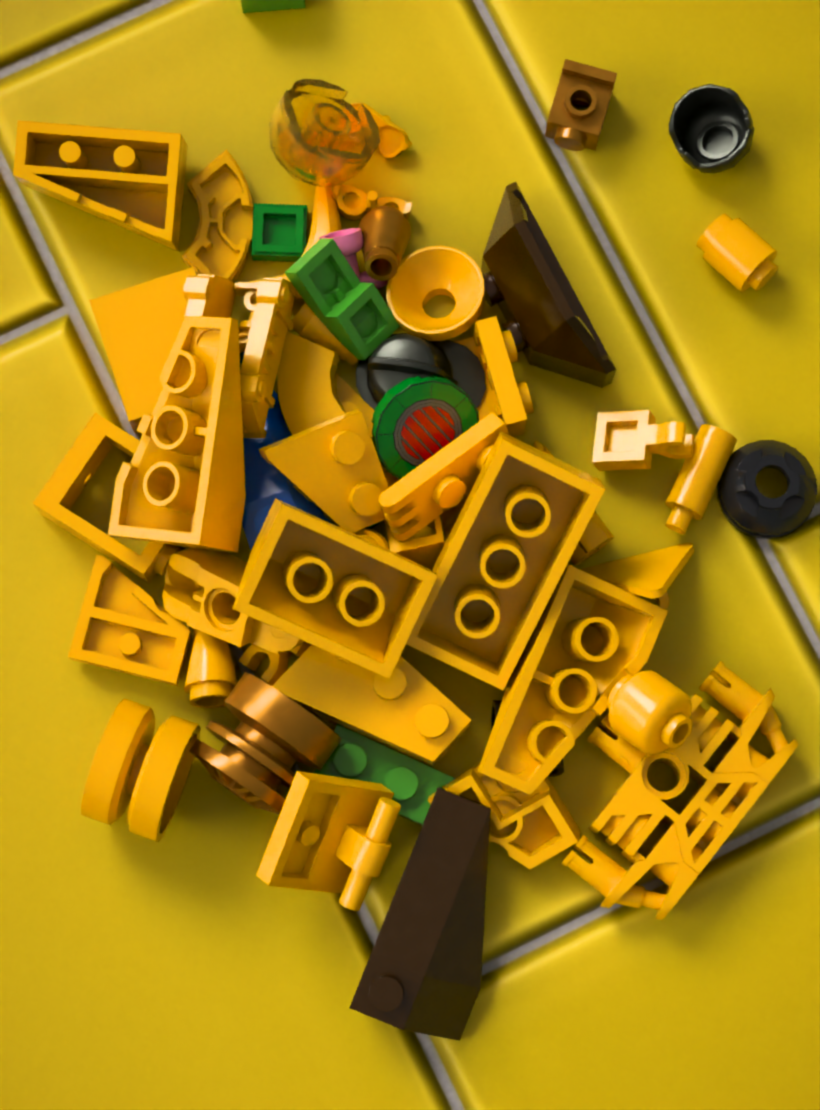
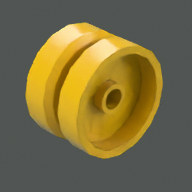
M124 698L111 716L96 750L83 793L81 815L111 826L123 815L130 802L127 815L129 832L159 843L173 818L195 758L189 750L196 740H199L201 727L199 724L172 715L160 725L153 738L155 716L152 708Z

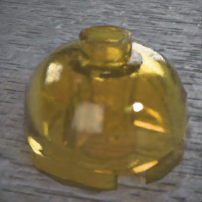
M301 79L296 81L291 90H286L269 122L270 148L279 164L294 179L317 187H334L354 178L366 166L380 143L379 129L370 111L363 104L356 110L351 104L343 100L348 92L337 85L320 79Z

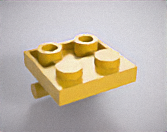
M296 771L256 876L268 886L341 893L339 904L350 910L359 911L372 878L380 876L392 846L388 838L401 808L398 802L392 800L394 792L381 783Z

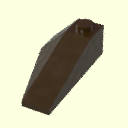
M438 786L349 1007L350 1009L405 1031L460 1041L481 988L491 807Z

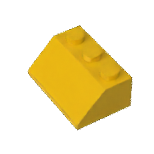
M275 498L251 549L233 609L390 679L438 575L423 565Z

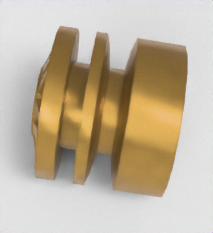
M245 672L224 701L230 712L241 721L238 727L233 730L214 721H210L206 726V729L225 744L221 751L218 752L198 739L189 751L200 760L212 779L254 808L280 815L285 798L275 792L280 783L290 789L295 773L290 769L294 763L298 761L311 768L321 770L340 743L341 737L285 694L256 676Z

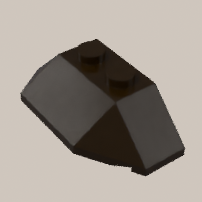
M517 182L507 185L482 257L481 272L485 282V300L491 307L498 304L507 321L502 324V330L511 331L517 353L523 351L530 365L603 388L612 383L616 368L524 199Z

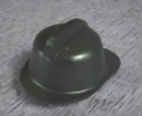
M408 333L391 334L386 340L382 341L366 360H359L356 368V387L361 398L374 410L389 389L407 378L417 376L421 378H435L434 376L447 378L469 395L476 408L480 405L486 390L485 372L478 357L466 346L450 340L428 341Z

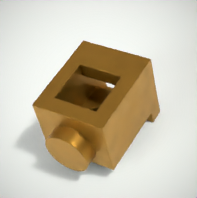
M565 59L547 120L545 137L554 139L558 146L568 150L582 151L584 148L596 151L617 73ZM571 102L589 108H587L586 110H577L571 105Z

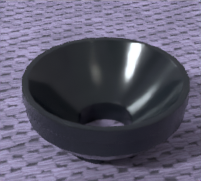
M759 440L735 451L730 456L717 484V499L721 511L728 522L738 531L759 539H777L797 530L810 516L817 495L816 477L806 457L796 448L774 440ZM766 468H774L783 473L788 485L786 493L778 498H768L762 495L757 489L755 481L760 471Z

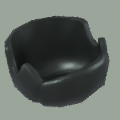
M706 84L690 89L674 104L669 121V134L677 151L691 168L698 169L703 173L715 174L733 168L750 151L754 127L748 108L735 91L714 84Z

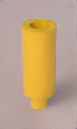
M708 424L700 426L694 439L693 457L685 459L665 502L672 509L665 524L666 527L677 533L685 534L692 519H702L737 443V439L732 434L716 426Z

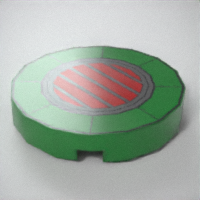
M420 376L407 378L389 389L375 407L371 421L374 424L372 441L383 467L398 479L403 478L479 422V413L469 395L447 378L434 376L435 378H421Z

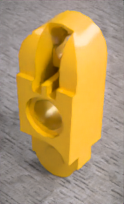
M186 548L170 555L169 563L165 569V585L162 598L165 610L174 618L186 622L189 627L238 647L251 643L275 654L291 650L305 642L233 609L247 562L225 551Z

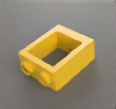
M94 413L33 504L42 516L150 584L156 573L161 576L165 575L170 555L179 552V547L149 542L141 555L70 511L112 447L115 446L133 457L140 441L102 416Z

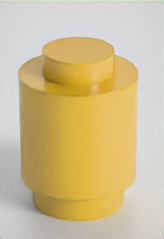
M726 213L716 218L703 232L697 242V247L704 252L703 259L740 292H744L750 287L756 291L760 290L778 269V266L773 262L777 255V250L740 218L733 220Z

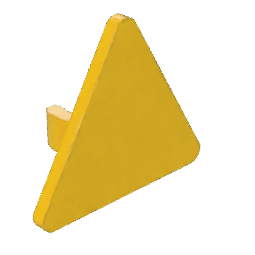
M683 543L580 570L638 597L643 596L655 599L659 607L668 609L669 596L667 589L693 555L694 547L692 543Z

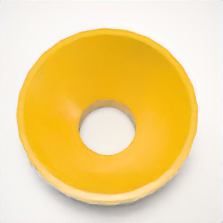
M442 245L428 246L410 253L400 261L396 275L388 280L386 299L396 322L408 334L428 341H443L462 334L477 321L485 302V282L481 269L465 252L454 247ZM446 295L451 297L456 304L453 311L446 317L432 318L424 311L426 303L434 296Z

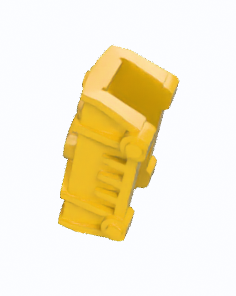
M189 275L183 285L184 298L188 302L184 317L230 318L236 295L245 296L244 305L250 312L249 320L241 321L239 325L240 353L245 351L240 369L243 438H266L267 432L264 427L269 408H274L275 399L272 393L286 334L288 331H292L293 322L290 317L294 300L299 298V293L292 282L283 278L265 277L259 283H234L217 275Z

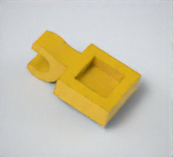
M650 410L598 412L592 463L599 471L651 469L652 454H659L674 459L693 457L695 437L693 434H685L686 424L684 422L656 424V418Z

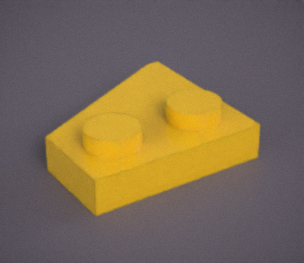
M352 410L259 449L261 457L280 471L294 485L293 487L308 501L313 502L335 526L355 533L386 519L378 499L380 494L388 489L389 486L362 411Z
M96 554L68 657L73 661L178 686L192 632L178 619L171 616L140 586L136 585L118 570L105 556Z

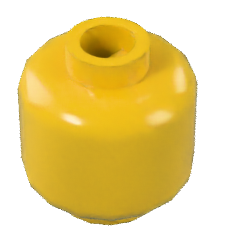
M641 671L635 675L628 674L615 684L609 694L607 708L611 729L648 755L660 754L669 748L679 747L685 742L692 730V721L690 720L692 703L689 695L654 671Z

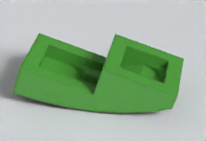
M321 238L284 272L320 321L358 360H366L382 341L386 340L400 327L374 283L360 282L333 239Z

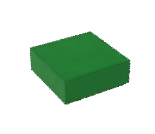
M254 203L253 261L296 262L302 256L307 246V205Z

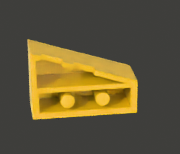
M18 120L13 175L24 186L179 251L188 148L181 133Z
M311 644L272 686L310 713L321 717V719L335 725L339 724L432 768L470 728L472 721L402 656H400L390 679Z

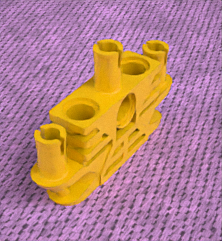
M720 661L699 689L702 692L705 691L742 721L739 727L736 726L728 718L723 723L715 718L719 711L712 706L705 710L700 706L703 699L695 693L690 698L692 703L690 719L692 721V730L688 738L679 747L669 748L660 754L648 755L615 733L609 723V712L599 723L598 727L594 729L586 741L594 744L627 770L630 776L588 829L594 834L598 832L603 833L606 836L604 842L611 847L618 845L623 849L620 854L632 864L627 870L591 843L585 835L579 839L573 848L588 859L591 864L587 863L573 850L568 853L561 864L569 867L605 896L600 907L609 909L614 904H620L638 909L641 907L657 910L655 919L662 920L706 867L799 745L796 738L787 743L781 730L782 724L772 706L775 695L771 688L764 695L760 694ZM758 727L762 735L767 737L774 752V755L769 759L749 744ZM727 737L733 744L712 771H709L704 767L705 763ZM658 762L670 766L675 774V785L672 790L666 792L658 791L650 785L647 778V770L651 764ZM690 776L700 786L680 812L676 813L665 803L672 801L685 790ZM663 821L668 827L645 857L637 852L659 822ZM649 870L668 886L663 894L646 890L644 886L635 885V883Z

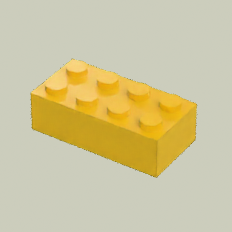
M500 431L431 570L438 577L406 644L503 691L605 491L602 481Z

